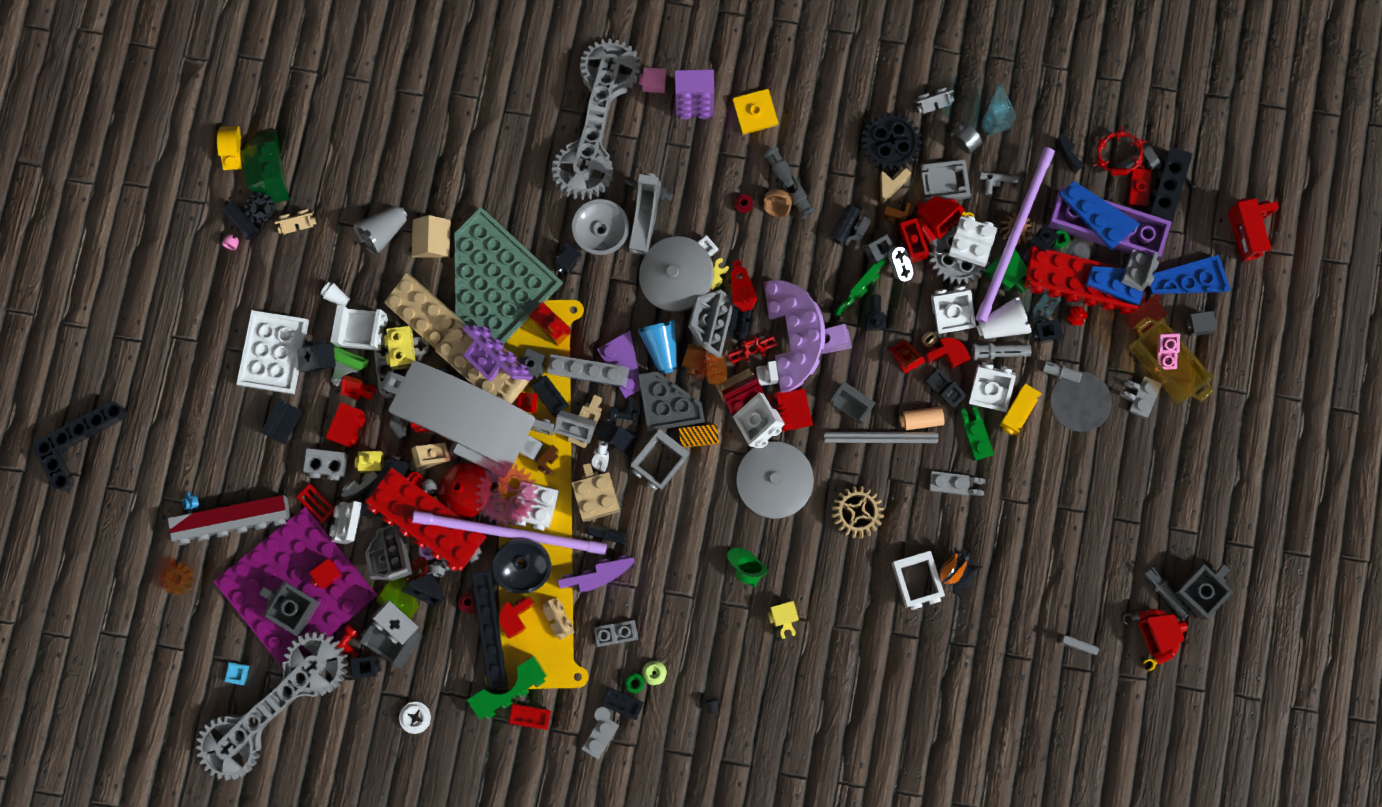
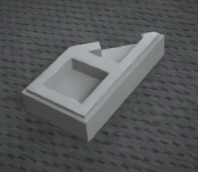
M1066 635L1062 636L1059 644L1093 655H1097L1099 648Z

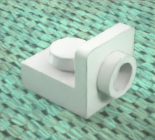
M776 361L768 362L767 366L756 368L761 386L778 383Z

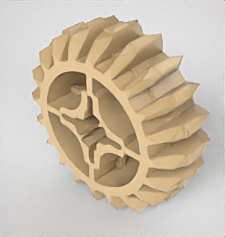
M853 486L852 493H850L849 489L846 488V496L843 493H839L838 496L841 500H834V503L838 505L832 506V510L837 511V513L832 514V518L838 517L834 525L841 523L842 526L838 530L847 529L844 534L845 536L850 531L852 532V538L856 537V533H859V537L863 538V532L870 536L871 532L869 529L876 532L877 528L874 524L878 526L882 524L877 518H884L883 514L878 513L883 511L884 507H877L882 501L881 499L874 501V498L877 496L876 493L872 497L869 496L871 489L863 493V486L859 488V492ZM853 497L862 498L857 505L845 503V501ZM867 501L872 506L873 517L865 510ZM862 504L860 508V513L862 514V516L859 515L855 518V520H853L855 517V511H853V509L855 508L856 510ZM842 508L846 509L851 516L849 524L843 518ZM862 519L870 522L869 525L862 528L854 527L857 520Z

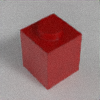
M327 559L309 572L312 576L310 580L313 585L321 589H326L343 576L331 559Z

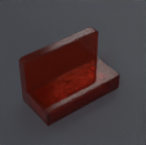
M1158 293L1124 320L1138 337L1168 314L1159 303L1162 298Z

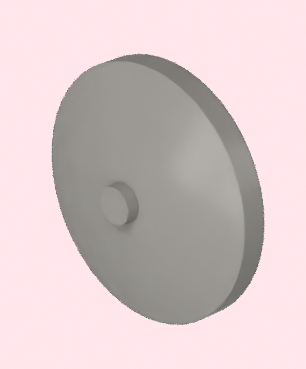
M681 236L663 239L652 246L648 254L644 256L639 271V282L645 297L656 307L668 312H683L693 308L695 299L698 296L709 293L714 279V266L709 253L698 242Z
M768 442L765 447H754L744 456L738 468L736 482L741 500L752 512L769 519H781L795 514L806 504L812 493L814 477L808 459L800 450L787 443Z

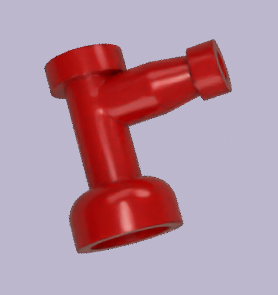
M347 624L344 628L345 634L339 640L340 642L337 647H344L343 651L355 659L359 652L355 651L347 643L351 638L358 637L360 633Z

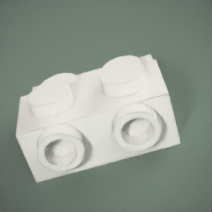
M961 216L956 227L949 256L985 267L997 228L993 227L994 225L991 222L985 221L980 223L975 221V218L972 216Z
M961 285L955 286L953 291L947 292L946 289L935 290V294H931L938 334L976 327L972 293L969 288Z
M982 362V365L977 364L969 404L1007 412L1016 374L1012 372L1013 369L1001 366V369L993 368V364Z
M760 392L733 416L748 445L755 448L765 447L768 444V439L771 436L780 434L782 431L781 427L785 425L777 410L770 406L765 395Z
M521 481L511 519L515 520V524L525 526L526 523L532 524L533 528L544 531L545 528L550 529L559 491Z
M356 501L352 503L341 502L338 506H335L333 517L336 518L335 524L331 525L329 536H332L331 542L347 545L354 541L362 503Z

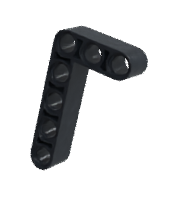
M109 402L35 442L34 451L51 485L55 489L69 491L74 486V479L61 452L122 421L127 413L124 406L116 402ZM118 407L117 415L112 416L113 409ZM100 416L101 422L95 425V419ZM83 425V432L78 434V428ZM66 435L65 442L60 443V438ZM48 444V451L43 453L44 445ZM53 461H57L55 469H51ZM65 477V484L60 486V479Z

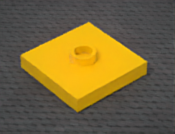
M769 89L733 98L742 135L778 126L779 123Z

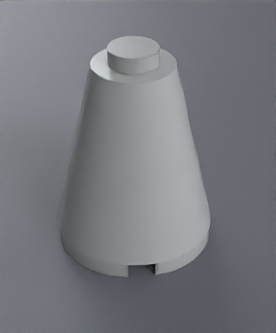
M393 206L356 222L353 229L359 240L368 245L366 248L372 254L377 255L407 221V213L402 207Z

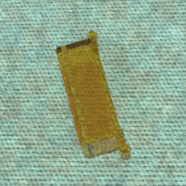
M1146 316L1135 325L1139 338L1130 344L1128 348L1159 383H1162V387L1177 405L1184 402L1190 396L1198 399L1200 402L1204 401L1213 393L1209 380L1214 375L1204 368L1181 339L1180 352L1177 357V369L1164 370L1156 361L1159 335L1174 332L1165 323L1166 320L1164 318L1157 322ZM1152 322L1154 326L1143 334L1141 330ZM1203 385L1207 386L1199 395L1195 394Z

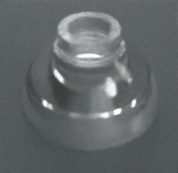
M1072 240L1065 246L1064 254L1089 259L1090 248L1082 240Z

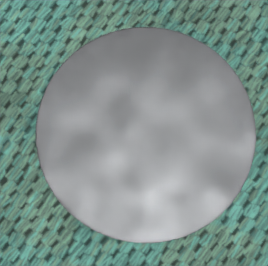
M1081 372L1082 377L1078 383L1065 378H1061L1056 383L1051 394V408L1056 419L1063 426L1073 431L1086 432L1098 428L1106 421L1111 411L1112 399L1108 387L1100 378L1091 373Z

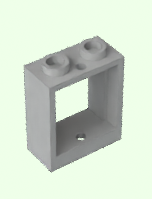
M659 429L631 464L633 469L631 472L640 479L643 476L648 480L647 485L656 491L658 488L662 491L690 456V452ZM658 441L680 457L661 483L639 467L640 463Z

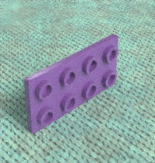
M464 325L462 329L474 342L463 356L488 381H493L501 369L513 379L531 380L533 378L529 373V368L520 364L516 360L517 357L512 352L507 351L504 348V344L500 340L495 339L487 327Z

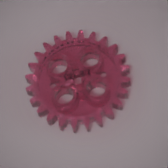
M500 463L498 470L492 466V473L486 470L487 478L480 477L483 484L476 485L481 491L475 492V495L480 496L476 503H482L479 510L485 509L483 516L490 515V522L494 518L497 519V525L504 521L505 527L508 521H511L513 526H515V520L522 523V516L528 519L529 515L527 512H534L531 505L538 504L533 498L539 497V494L534 493L538 486H532L536 479L529 480L531 472L525 475L524 467L519 471L517 470L518 464L511 468L510 463H507L506 468ZM517 478L520 481V486L517 488L511 487L509 484L510 479ZM493 482L499 483L501 490L493 492L490 484ZM521 489L524 490V493L513 494L509 499L505 496L493 500L490 499L491 496L504 494L505 490H508L509 493ZM514 498H523L524 505L521 507L515 506ZM495 502H503L505 509L497 511L494 507Z

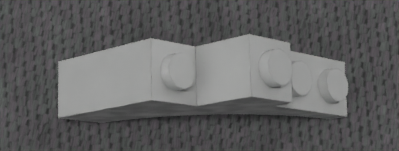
M651 173L640 174L638 179L637 204L629 251L639 255L648 254L661 190V181H659L656 175Z

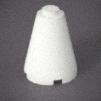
M1019 296L990 313L986 323L979 322L980 325L976 326L979 336L984 335L985 339L1032 332Z

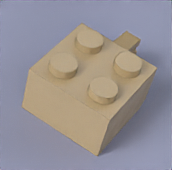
M590 463L583 465L585 475L581 476L582 480L572 483L583 522L621 512L610 473L607 472L599 475L598 472L593 473Z

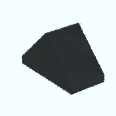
M433 573L410 581L401 590V592L435 607L444 601L445 598Z

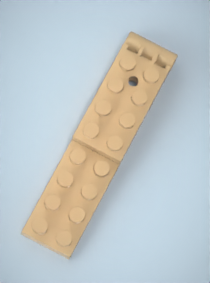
M409 273L404 275L384 303L431 344L443 359L474 386L512 404L530 380L511 378L503 369L500 370L493 381H488L463 356L474 342L462 329L467 324Z

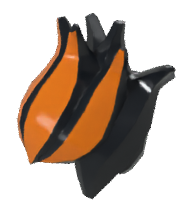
M954 548L953 556L940 569L941 583L950 584L953 594L969 588L976 571L982 568V566L971 564L972 554L970 555V552L966 554L965 548H962L960 556L957 548Z

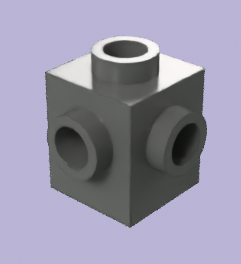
M527 348L525 355L521 356L518 362L528 367L529 373L538 380L539 376H543L546 370V365L544 364L547 358L545 355Z

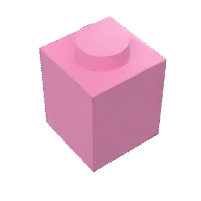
M644 67L643 74L639 76V85H642L643 92L665 93L666 69Z

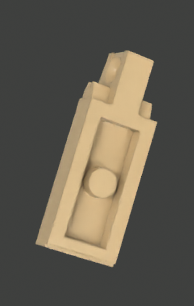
M594 395L591 403L586 402L585 406L582 407L579 416L597 421L598 423L602 409L599 408L602 401L601 397ZM570 437L567 440L584 449L588 445L586 442Z

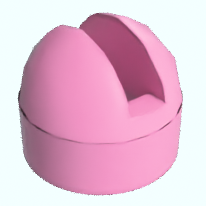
M233 234L226 235L222 245L230 250H236L239 243L238 237L232 238Z

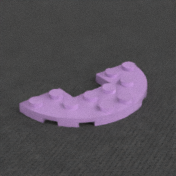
M766 281L763 283L769 319L786 317L791 351L775 355L780 391L785 393L801 386L804 380L810 374H813L820 362L818 359L821 349H824L825 325L817 303L812 300L806 290L786 281Z

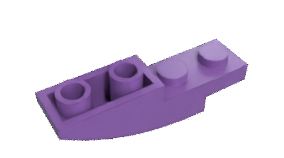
M629 555L618 557L617 561L612 562L610 559L600 560L599 564L595 565L597 573L588 570L581 572V576L574 577L573 574L563 575L562 579L558 580L559 587L563 589L579 585L581 593L602 587L626 572L634 564V557L630 558Z

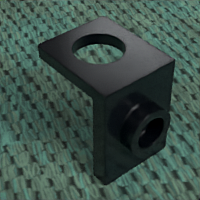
M1043 224L1032 237L1030 243L1046 252L1050 246L1052 248L1055 247L1060 234Z

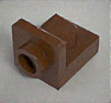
M554 445L537 460V463L540 465L538 469L545 476L547 474L554 475V472L547 465L549 463L552 465L559 458L557 455L559 450Z

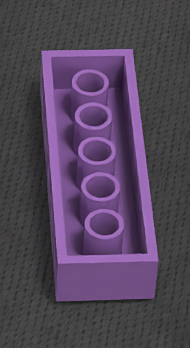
M1062 186L1057 194L1047 227L1058 231L1063 230L1070 235L1106 246L1059 196L1066 188ZM1106 201L1140 223L1133 232L1113 249L1128 254L1134 249L1148 256H1152L1154 252L1159 253L1158 260L1162 255L1172 222Z

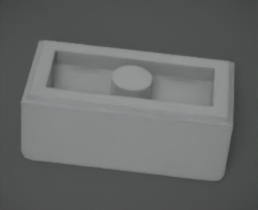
M561 410L557 415L553 432L590 444L597 421Z

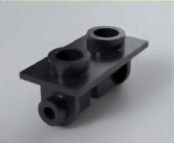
M733 305L729 331L730 338L741 342L746 340L749 322H745V320L750 319L751 310L741 311Z

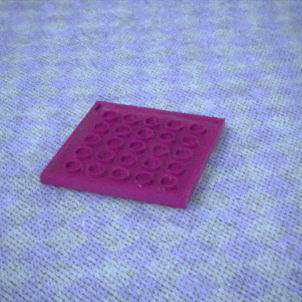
M306 507L213 581L282 668L283 662L289 660L284 654L291 653L287 647L293 645L292 641L298 640V636L263 616L268 607L266 604L268 599L260 595L264 587L274 592L275 589L280 588L283 581H286L320 601V605L302 634L305 636V633L311 632L313 635V632L318 631L320 636L326 632V638L334 634L378 597L377 593L335 542H331L329 534ZM327 559L333 560L343 576L326 589L316 588L310 580L312 576L309 572ZM303 645L298 647L304 657L311 653Z

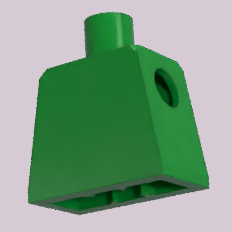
M1015 249L1000 288L1008 292L1015 286L1023 294L1027 290L1024 288L1025 280L1023 279L1027 273V266ZM1001 256L983 273L991 281Z

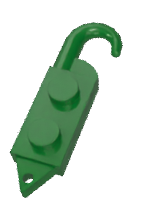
M884 258L877 264H874L855 285L847 298L835 310V316L841 315L857 297L861 298L868 289L866 287L870 282L874 284L880 277L878 273L886 262Z

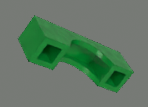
M533 656L517 667V682L509 692L496 694L485 688L467 700L479 720L485 718L487 721L496 715L495 710L499 707L505 709L512 704L511 700L516 696L520 699L528 694V688L534 685L537 688L546 682L544 678L548 675L536 656Z

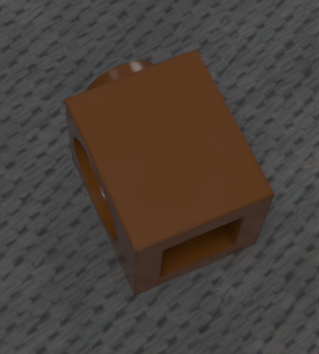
M688 344L682 363V369H685V373L691 375L701 373L707 354L705 348Z

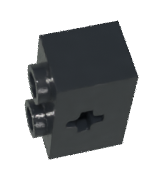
M315 341L311 344H304V348L297 350L299 372H317L336 367L333 344H326L325 341Z

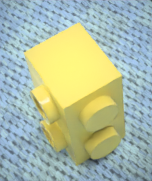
M410 326L386 329L387 335H384L385 346L389 348V353L386 354L387 364L393 370L410 368L412 362L416 361L412 329Z

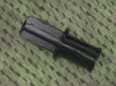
M591 523L588 529L589 536L604 539V542L608 540L622 545L626 542L627 534L611 530L610 527L605 528Z

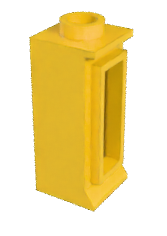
M1027 384L1022 386L999 425L1003 427L1002 430L1009 435L1018 434L1037 403L1038 399L1036 398L1042 395V393Z

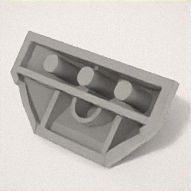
M722 290L701 295L695 299L688 326L695 341L718 358L722 356L733 310L732 297Z
M396 524L379 528L365 552L371 579L394 581L412 574L408 552L402 535L398 531L399 526Z

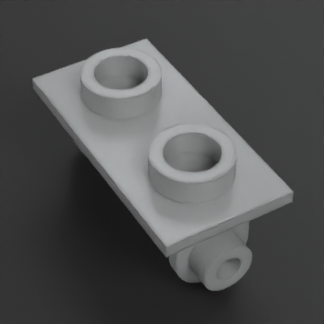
M943 87L935 90L936 93L934 94L924 93L919 95V99L913 100L915 103H919V106H917L918 113L925 114L936 110L934 106L936 102L938 109L952 105L954 97L949 93L953 92V90Z

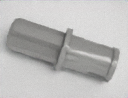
M1047 360L1043 368L1044 373L1055 375L1059 379L1062 377L1078 383L1082 377L1081 372L1066 368L1064 364L1061 366Z

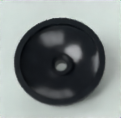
M511 540L501 546L496 552L492 564L493 575L498 584L509 592L517 594L530 593L539 589L548 580L551 573V559L547 550L534 540ZM519 559L525 560L522 563L518 562Z

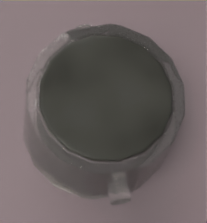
M965 122L951 133L954 143L966 154H971L982 144V139L977 131Z

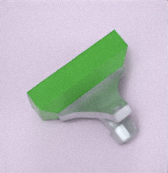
M334 346L336 367H334L335 370L331 382L336 386H341L345 375L351 372H358L367 367L369 360Z

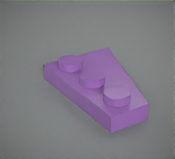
M628 331L597 349L604 363L629 368L626 387L618 386L625 399L641 391L631 332Z

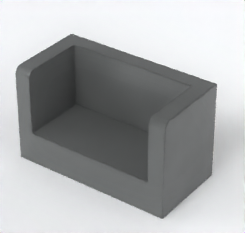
M843 382L832 397L830 404L859 424H862L874 407L875 402L846 382Z

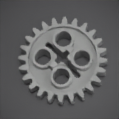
M953 226L951 231H948L936 241L938 244L936 247L937 253H941L942 249L948 252H943L940 256L935 255L933 251L929 252L928 256L933 257L929 263L935 264L932 271L938 270L937 277L940 275L944 276L943 282L948 278L950 279L949 285L956 281L957 286H959L961 281H963L966 286L968 280L974 283L975 277L980 279L982 276L980 272L985 273L986 268L949 256L951 246L948 241L953 240L956 231L955 226ZM943 258H950L952 264H945ZM967 263L970 266V270H964L961 264Z

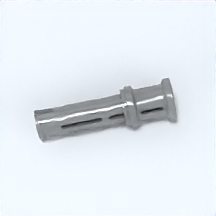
M992 343L988 345L972 344V359L988 358L993 360L995 357L1031 356V345L995 346Z

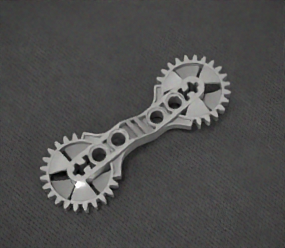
M602 39L600 45L594 42V48L588 46V51H584V57H581V77H583L584 84L591 92L585 126L581 137L575 142L566 145V151L561 149L560 155H555V161L552 162L553 181H555L556 187H560L561 193L567 191V197L574 194V199L579 195L584 200V197L587 195L591 199L593 193L598 197L599 191L604 193L605 187H609V183L612 181V161H609L610 155L602 145L609 107L615 97L627 92V86L632 88L633 83H637V77L640 76L641 68L640 58L636 57L637 52H632V46L626 48V42L619 45V40L612 43V40L609 39L608 43H605ZM589 60H601L599 69L588 64ZM620 65L631 68L633 70L632 73L629 75L619 74ZM562 163L573 164V173L561 169L560 165ZM594 169L605 174L604 178H592Z
M318 631L313 632V635L311 632H307L305 636L302 634L298 636V640H293V645L287 647L291 653L284 654L289 660L283 662L284 672L282 681L269 695L247 714H229L225 718L220 716L218 719L211 720V724H206L204 726L205 729L199 732L202 736L197 738V741L201 744L196 746V749L201 750V753L197 754V757H203L200 764L206 763L207 766L204 770L211 769V776L218 773V779L225 776L226 781L231 779V777L235 780L239 776L243 777L246 775V772H250L252 770L251 766L257 764L254 759L260 757L256 751L261 749V733L263 728L297 697H316L319 693L322 696L326 694V691L328 693L333 691V687L337 688L339 686L338 682L344 680L342 674L347 673V670L343 669V667L348 665V663L343 661L347 655L341 654L344 647H337L340 641L338 640L333 643V635L326 638V632L319 636ZM303 645L312 655L305 658L298 647ZM337 657V660L328 661V659ZM317 661L316 667L311 669L310 667ZM325 669L333 677L331 683L321 675ZM300 673L304 674L305 681L300 679ZM286 686L291 688L292 694L286 691ZM253 717L257 719L258 725L253 723ZM213 729L224 736L218 743L210 733ZM239 730L244 733V738L239 735ZM232 742L233 745L229 749H227V747L229 746L228 744ZM240 753L246 764L242 767L231 757Z

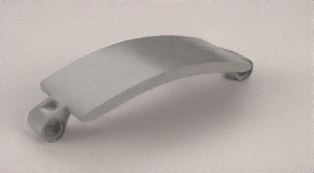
M413 361L405 377L389 371L380 389L395 396L389 408V413L450 439L508 469L513 467L518 454L524 455L536 462L544 446L543 443L528 435L535 421L534 416L470 383L423 363Z

